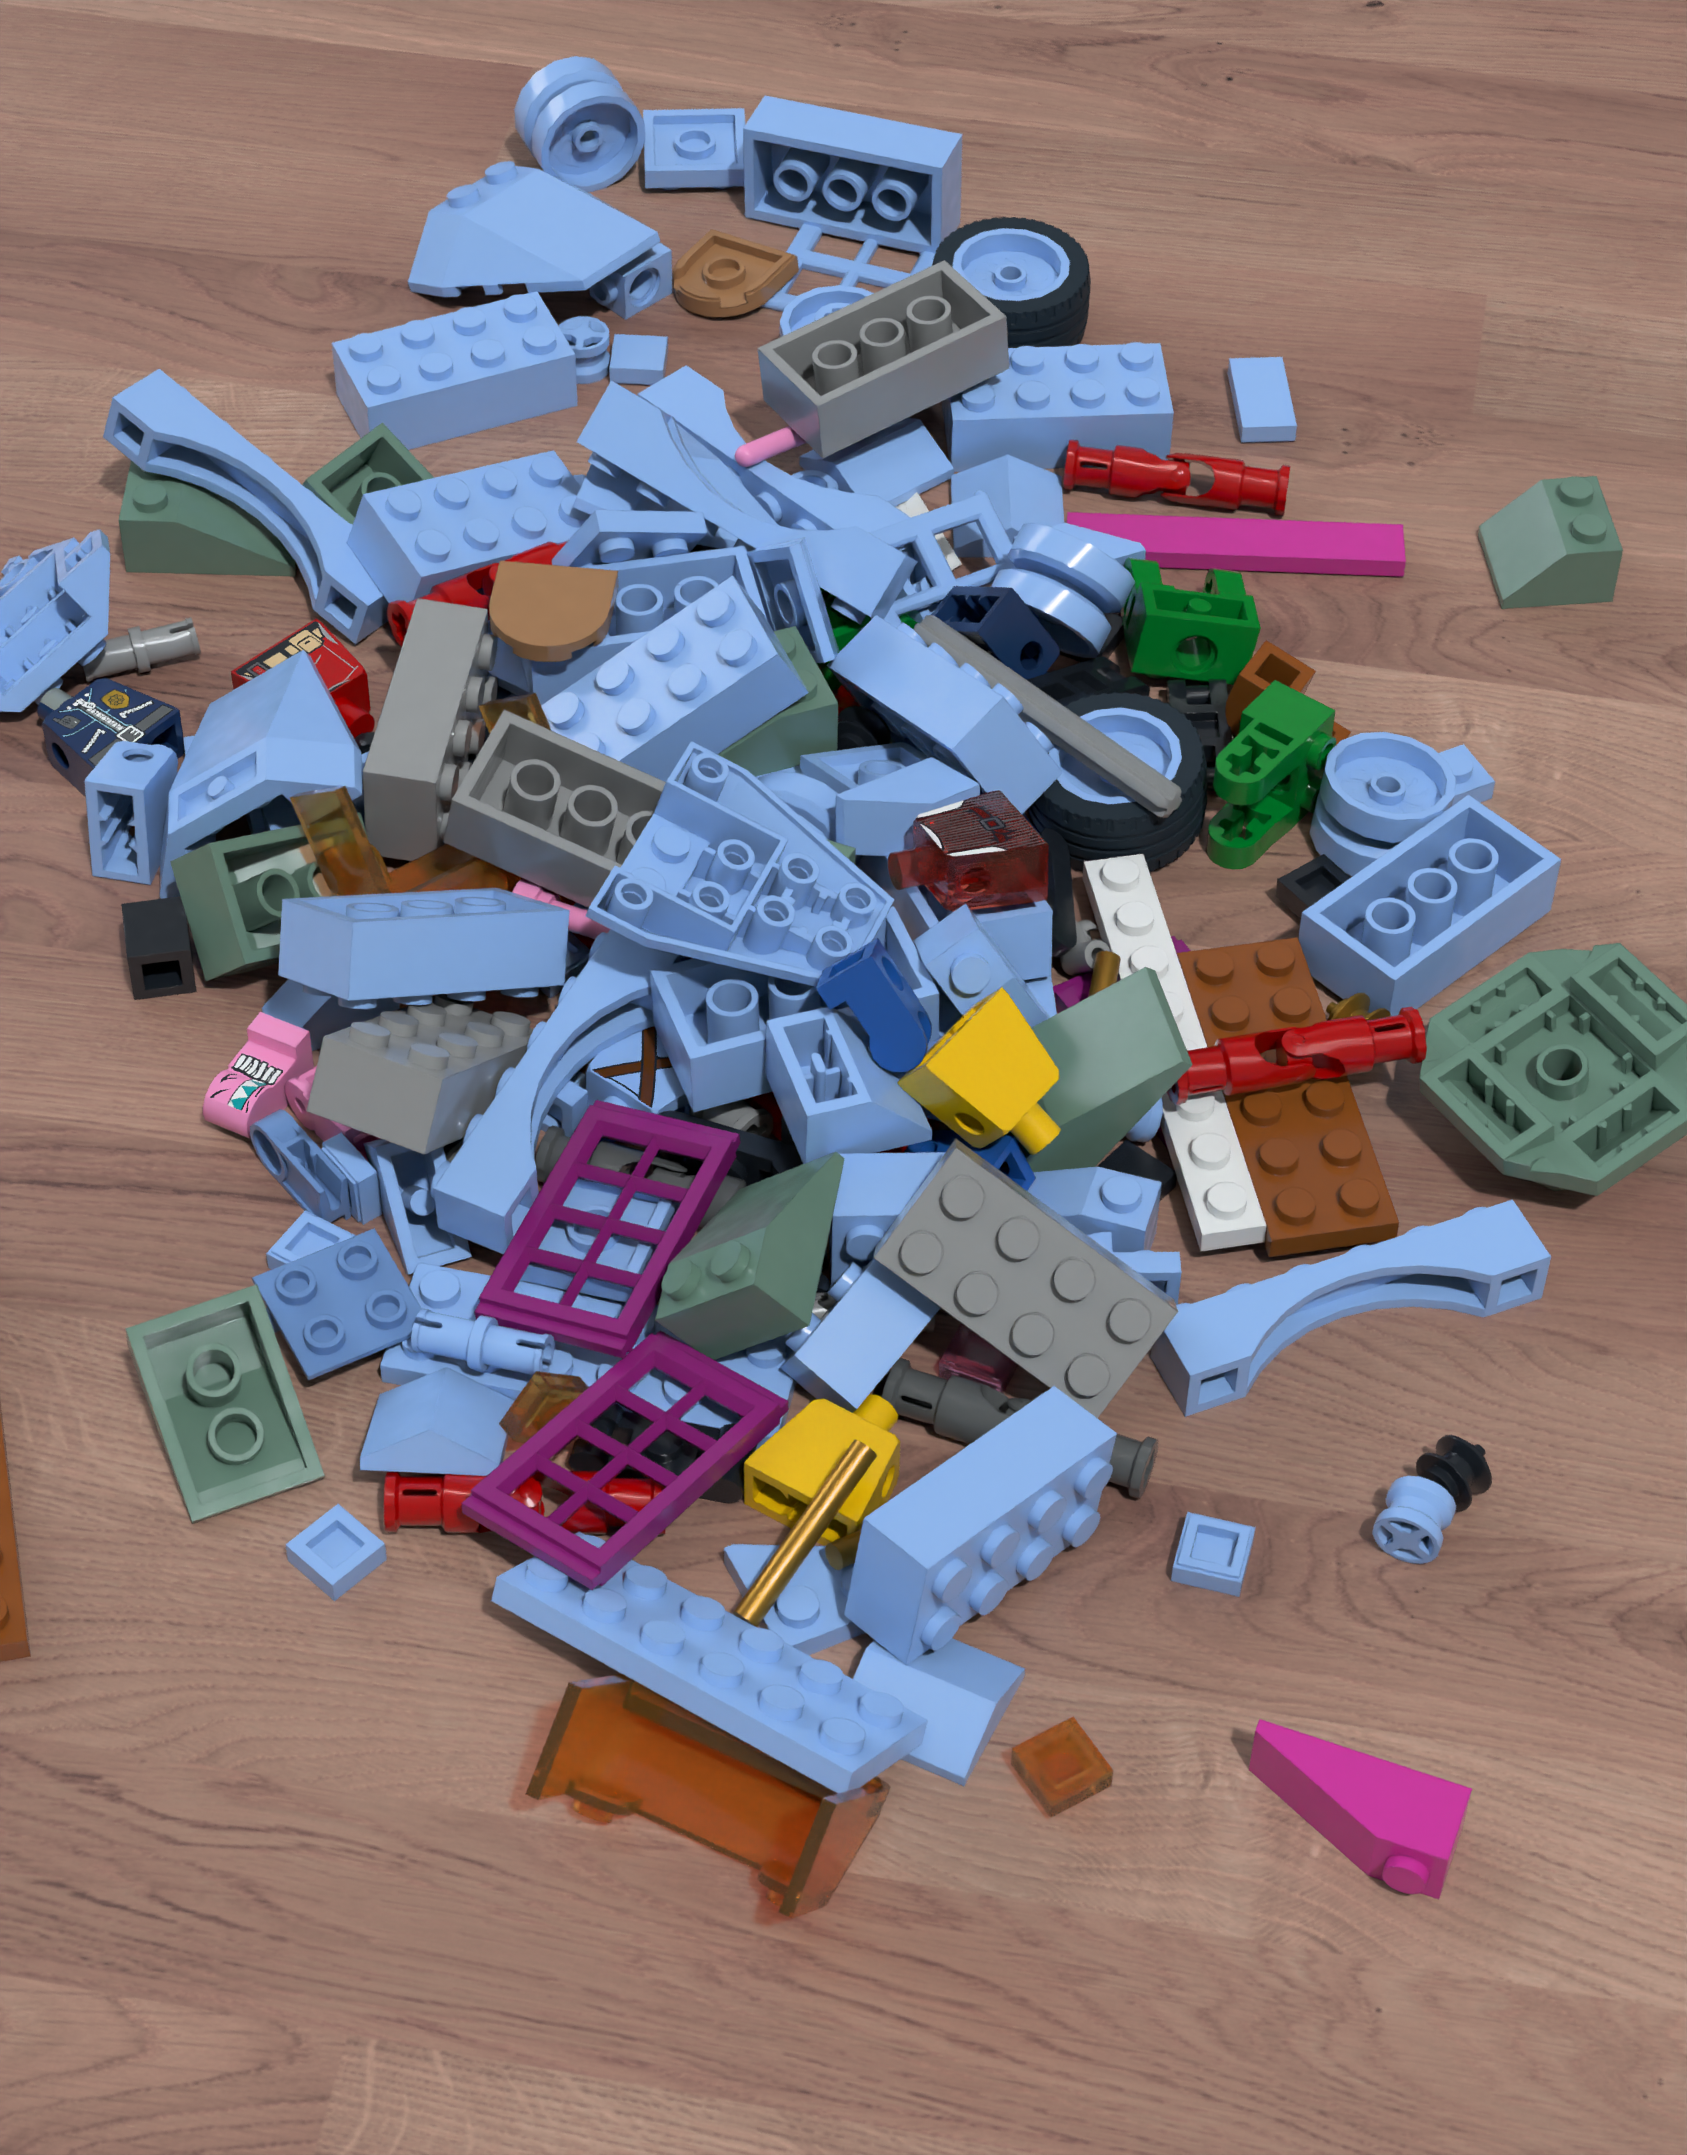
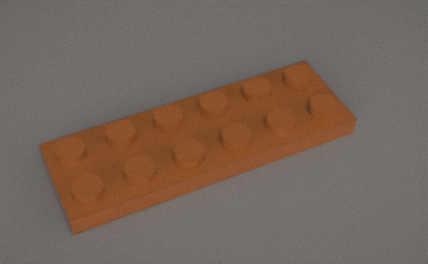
M1298 937L1177 953L1207 1047L1214 1046L1216 1040L1220 1038L1287 1027L1302 1028L1327 1021ZM1276 1049L1267 1050L1260 1054L1266 1061L1276 1063ZM1347 1075L1326 1079L1312 1078L1298 1084L1229 1096L1223 1092L1267 1225L1264 1243L1269 1257L1386 1241L1397 1237L1399 1220Z

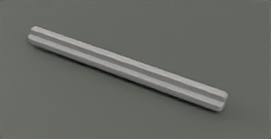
M927 615L921 623H916L913 630L924 640L928 647L933 642L940 645L957 662L959 668L965 662L970 664L988 681L991 689L997 683L1003 685L1023 705L1024 709L1018 715L1023 722L1026 723L1028 721L1034 724L1050 741L1156 816L1167 818L1174 810L1180 807L1182 791L1178 785L934 615Z

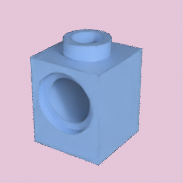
M659 242L589 288L590 296L626 320L672 293V250Z

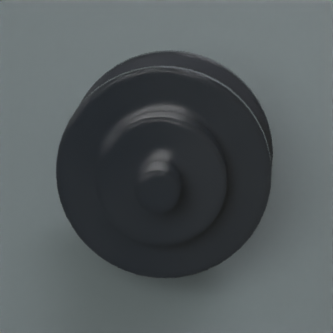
M850 706L839 713L837 750L890 744L891 735L885 721L874 711L861 706Z
M1445 1435L1440 1438L1436 1444V1453H1424L1416 1462L1417 1475L1432 1480L1444 1487L1454 1498L1456 1512L1464 1511L1471 1505L1472 1493H1485L1492 1484V1475L1484 1457L1486 1454L1484 1448L1479 1444L1474 1446L1454 1435Z

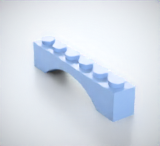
M687 365L638 393V396L673 416L677 424L718 457L779 526L800 530H833L858 526L867 532H871L911 518L878 495L849 493L821 487L791 476L766 460L750 467L740 466L735 460V452L738 447L746 443L735 430L725 406L724 390Z
M160 369L112 398L103 438L142 470L175 477L204 487L234 502L258 519L281 541L297 563L307 584L313 610L354 644H357L388 622L387 608L389 602L347 544L352 524L316 497L311 490L305 488L284 471L269 456L262 453L241 436L226 421L219 418Z
M613 381L608 385L577 440V443L593 451L588 459L589 463L616 479L619 478L623 470L641 480L636 491L665 508L669 501L673 499L687 507L689 511L703 512L707 533L715 536L718 529L722 528L738 538L733 547L745 546L746 552L758 548L805 537L819 586L836 596L830 607L859 624L862 623L866 615L874 618L876 615L882 619L886 617L918 562L858 526L833 530H800L762 522L745 514L722 497L700 472L684 445L675 418Z
M611 929L608 933L602 932L597 936L591 947L588 963L578 977L572 976L566 981L560 993L557 1008L547 1022L541 1021L536 1025L529 1038L527 1052L516 1068L509 1067L503 1073L496 1089L495 1098L484 1114H476L470 1121L460 1150L451 1162H443L436 1171L430 1193L431 1197L435 1199L438 1228L501 1254L505 1253L539 1194L535 1149L542 1123L556 1096L574 1074L599 1052L633 1033L654 1026L650 970L691 959V957L644 947Z
M1513 1199L1488 1208L1477 1207L1466 1212L1463 1216L1432 1226H1418L1409 1230L1404 1235L1371 1246L1360 1245L1343 1255L1312 1265H1298L1285 1274L1254 1284H1240L1229 1289L1226 1293L1192 1304L1176 1305L1178 1313L1151 1347L1150 1358L1186 1417L1246 1397L1259 1374L1284 1348L1309 1331L1342 1317L1376 1309L1403 1307L1445 1309L1487 1317L1541 1299L1551 1255Z

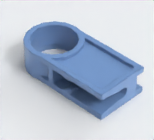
M279 1109L250 1126L251 1141L261 1162L304 1211L306 1210L328 1222H332L341 1216L345 1220L351 1218L347 1177L288 1112Z

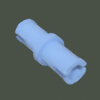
M421 1309L416 1318L418 1321L424 1322V1326L417 1323L413 1324L411 1347L414 1352H427L465 1360L470 1369L486 1371L489 1366L532 1374L538 1378H545L549 1372V1367L543 1365L542 1361L552 1364L555 1347L552 1335H542L499 1326L497 1319L482 1315L474 1321L435 1313L429 1309Z

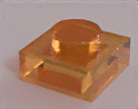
M536 1371L499 1422V1425L514 1442L525 1443L589 1387L579 1376Z
M1074 1717L1012 1748L1011 1765L1050 1818L1112 1786V1767Z

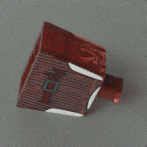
M1000 790L919 814L913 821V848L890 853L888 856V870L892 884L897 890L925 885L945 910L953 912L965 903L971 910L1033 903L1047 900L1049 845Z

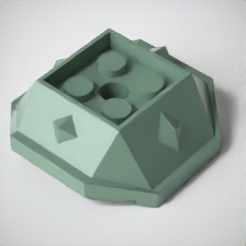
M1621 943L1594 945L1592 951L1556 949L1529 952L1429 1019L1426 1036V1058L1422 1060L1419 1076L1420 1093L1503 1175L1537 1182L1553 1191L1572 1190L1598 1196L1687 1135V1004Z

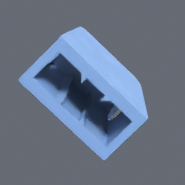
M129 741L116 742L85 779L92 876L151 885L160 866L168 795L178 773V759L176 753L171 748L159 744L148 745ZM132 826H135L134 837L128 833Z

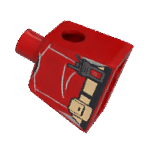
M317 618L231 671L234 690L304 650L311 656L353 737L355 738L361 733L372 732L374 729L375 720L369 714L371 707L368 676L364 667Z

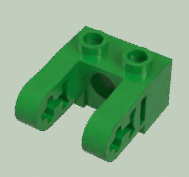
M1127 558L1123 567L1131 573L1135 584L1121 609V616L1131 672L1142 673L1157 679L1165 677L1192 679L1207 684L1208 679H1226L1227 684L1234 685L1238 675L1253 656L1261 629L1254 598L1251 595H1246L1241 572L1211 568L1206 575L1203 592L1175 589V586L1164 585L1157 561Z
M1274 680L1242 711L1239 734L1218 754L1215 763L1213 787L1216 794L1228 803L1212 817L1208 825L1206 853L1213 863L1227 869L1249 867L1275 842L1288 833L1308 812L1314 813L1327 755L1336 746V739L1332 737L1336 710ZM1243 826L1246 828L1245 839L1239 837L1242 834Z

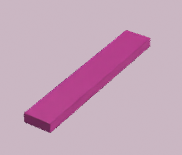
M1067 512L1066 523L1141 543L1146 550L1145 560L1157 561L1159 568L1206 570L1215 568L1233 571L1404 577L1406 557L1403 524Z

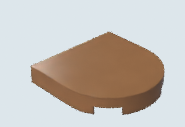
M711 229L675 264L673 268L675 297L678 303L686 310L702 316L729 317L744 314L765 304L799 272L798 259L796 255Z
M499 561L489 603L491 631L494 636H497V638L513 647V653L521 658L538 662H560L571 659L572 652L580 650L593 643V646H596L606 637L610 628L619 587L618 571Z

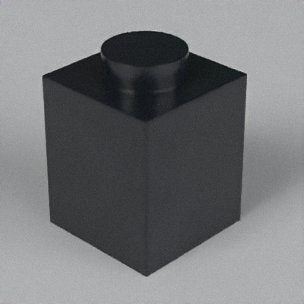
M181 896L121 904L127 961L134 1000L197 992L188 920Z

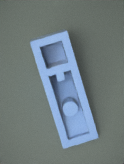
M966 903L913 940L925 967L962 1016L974 1004L1003 987L1031 1028L1051 1018Z
M1102 1167L1033 1172L1036 1179L1028 1189V1192L1086 1235L1111 1231L1113 1252H1135L1151 1249L1157 1230L1162 1182Z

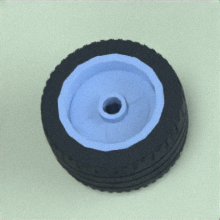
M995 217L966 224L955 232H951L939 244L932 266L945 260L1006 315L1008 348L1022 346L1059 347L1080 344L1084 336L1089 313L1090 269L1084 249L1068 233L1055 228L1051 224L1048 225L1045 222H1039L1034 219Z
M1125 692L1102 693L1101 695H1091L1088 698H1081L1076 702L1069 703V705L1065 706L1067 709L1178 785L1182 791L1180 796L1182 803L1169 817L1160 818L1051 741L1054 747L1048 754L1063 773L1028 808L1031 823L1039 833L1045 828H1051L1058 832L1068 845L1072 869L1082 871V873L1084 861L1144 854L1149 872L1174 862V859L1182 856V853L1186 852L1191 844L1193 845L1196 837L1200 834L1207 807V764L1203 744L1197 729L1193 727L1192 722L1187 720L1186 716L1183 713L1181 714L1178 709L1172 708L1170 704L1163 703L1159 699H1152L1146 695L1140 696V694Z

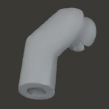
M1084 919L1079 922L1075 920L1077 943L1066 954L1059 957L1063 971L1069 975L1093 972L1096 954L1101 951L1111 952L1109 946L1104 941H1101L1100 938L1092 940L1090 931L1097 930L1098 928L1090 920Z

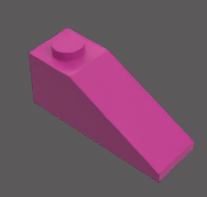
M1259 1719L1254 1734L1249 1765L1250 1772L1367 1876L1385 1881L1391 1888L1402 1893H1421L1436 1899L1440 1898L1463 1829L1472 1788Z

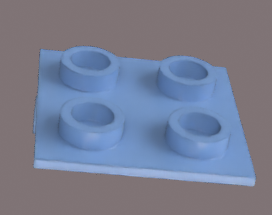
M375 1228L252 1277V1282L254 1285H258L262 1299L267 1306L266 1311L274 1333L281 1331L308 1380L410 1339L414 1323L424 1326V1322H420L416 1318L422 1308Z

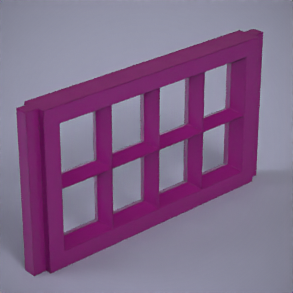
M596 1100L586 1110L480 1294V1302L474 1311L476 1319L482 1315L497 1319L499 1326L542 1335L550 1334L554 1337V1341L624 1359L627 1352L630 1353L661 1297L662 1280L667 1272L668 1264L693 1238L736 1158V1150L741 1143L739 1134ZM601 1137L646 1148L631 1175L587 1164ZM658 1151L703 1162L689 1189L643 1178ZM578 1178L623 1189L608 1217L563 1206ZM635 1192L680 1203L666 1231L620 1220ZM554 1220L600 1231L584 1260L538 1249ZM611 1235L657 1246L642 1275L596 1263ZM530 1263L575 1274L559 1304L514 1292ZM587 1278L634 1289L618 1319L572 1307Z
M661 1330L655 1335L651 1333L632 1349L624 1359L622 1358L473 1487L471 1495L462 1502V1513L593 1590L596 1586H603L775 1429L780 1424V1418L789 1411L788 1400ZM654 1369L691 1389L666 1412L630 1392ZM703 1398L713 1401L742 1418L718 1441L680 1420ZM615 1403L653 1423L628 1446L590 1426ZM666 1431L704 1452L679 1476L641 1455ZM577 1437L613 1457L588 1482L550 1461ZM627 1466L665 1487L639 1512L602 1491ZM537 1472L574 1493L547 1518L511 1497L517 1489ZM588 1501L626 1523L600 1548L561 1527Z

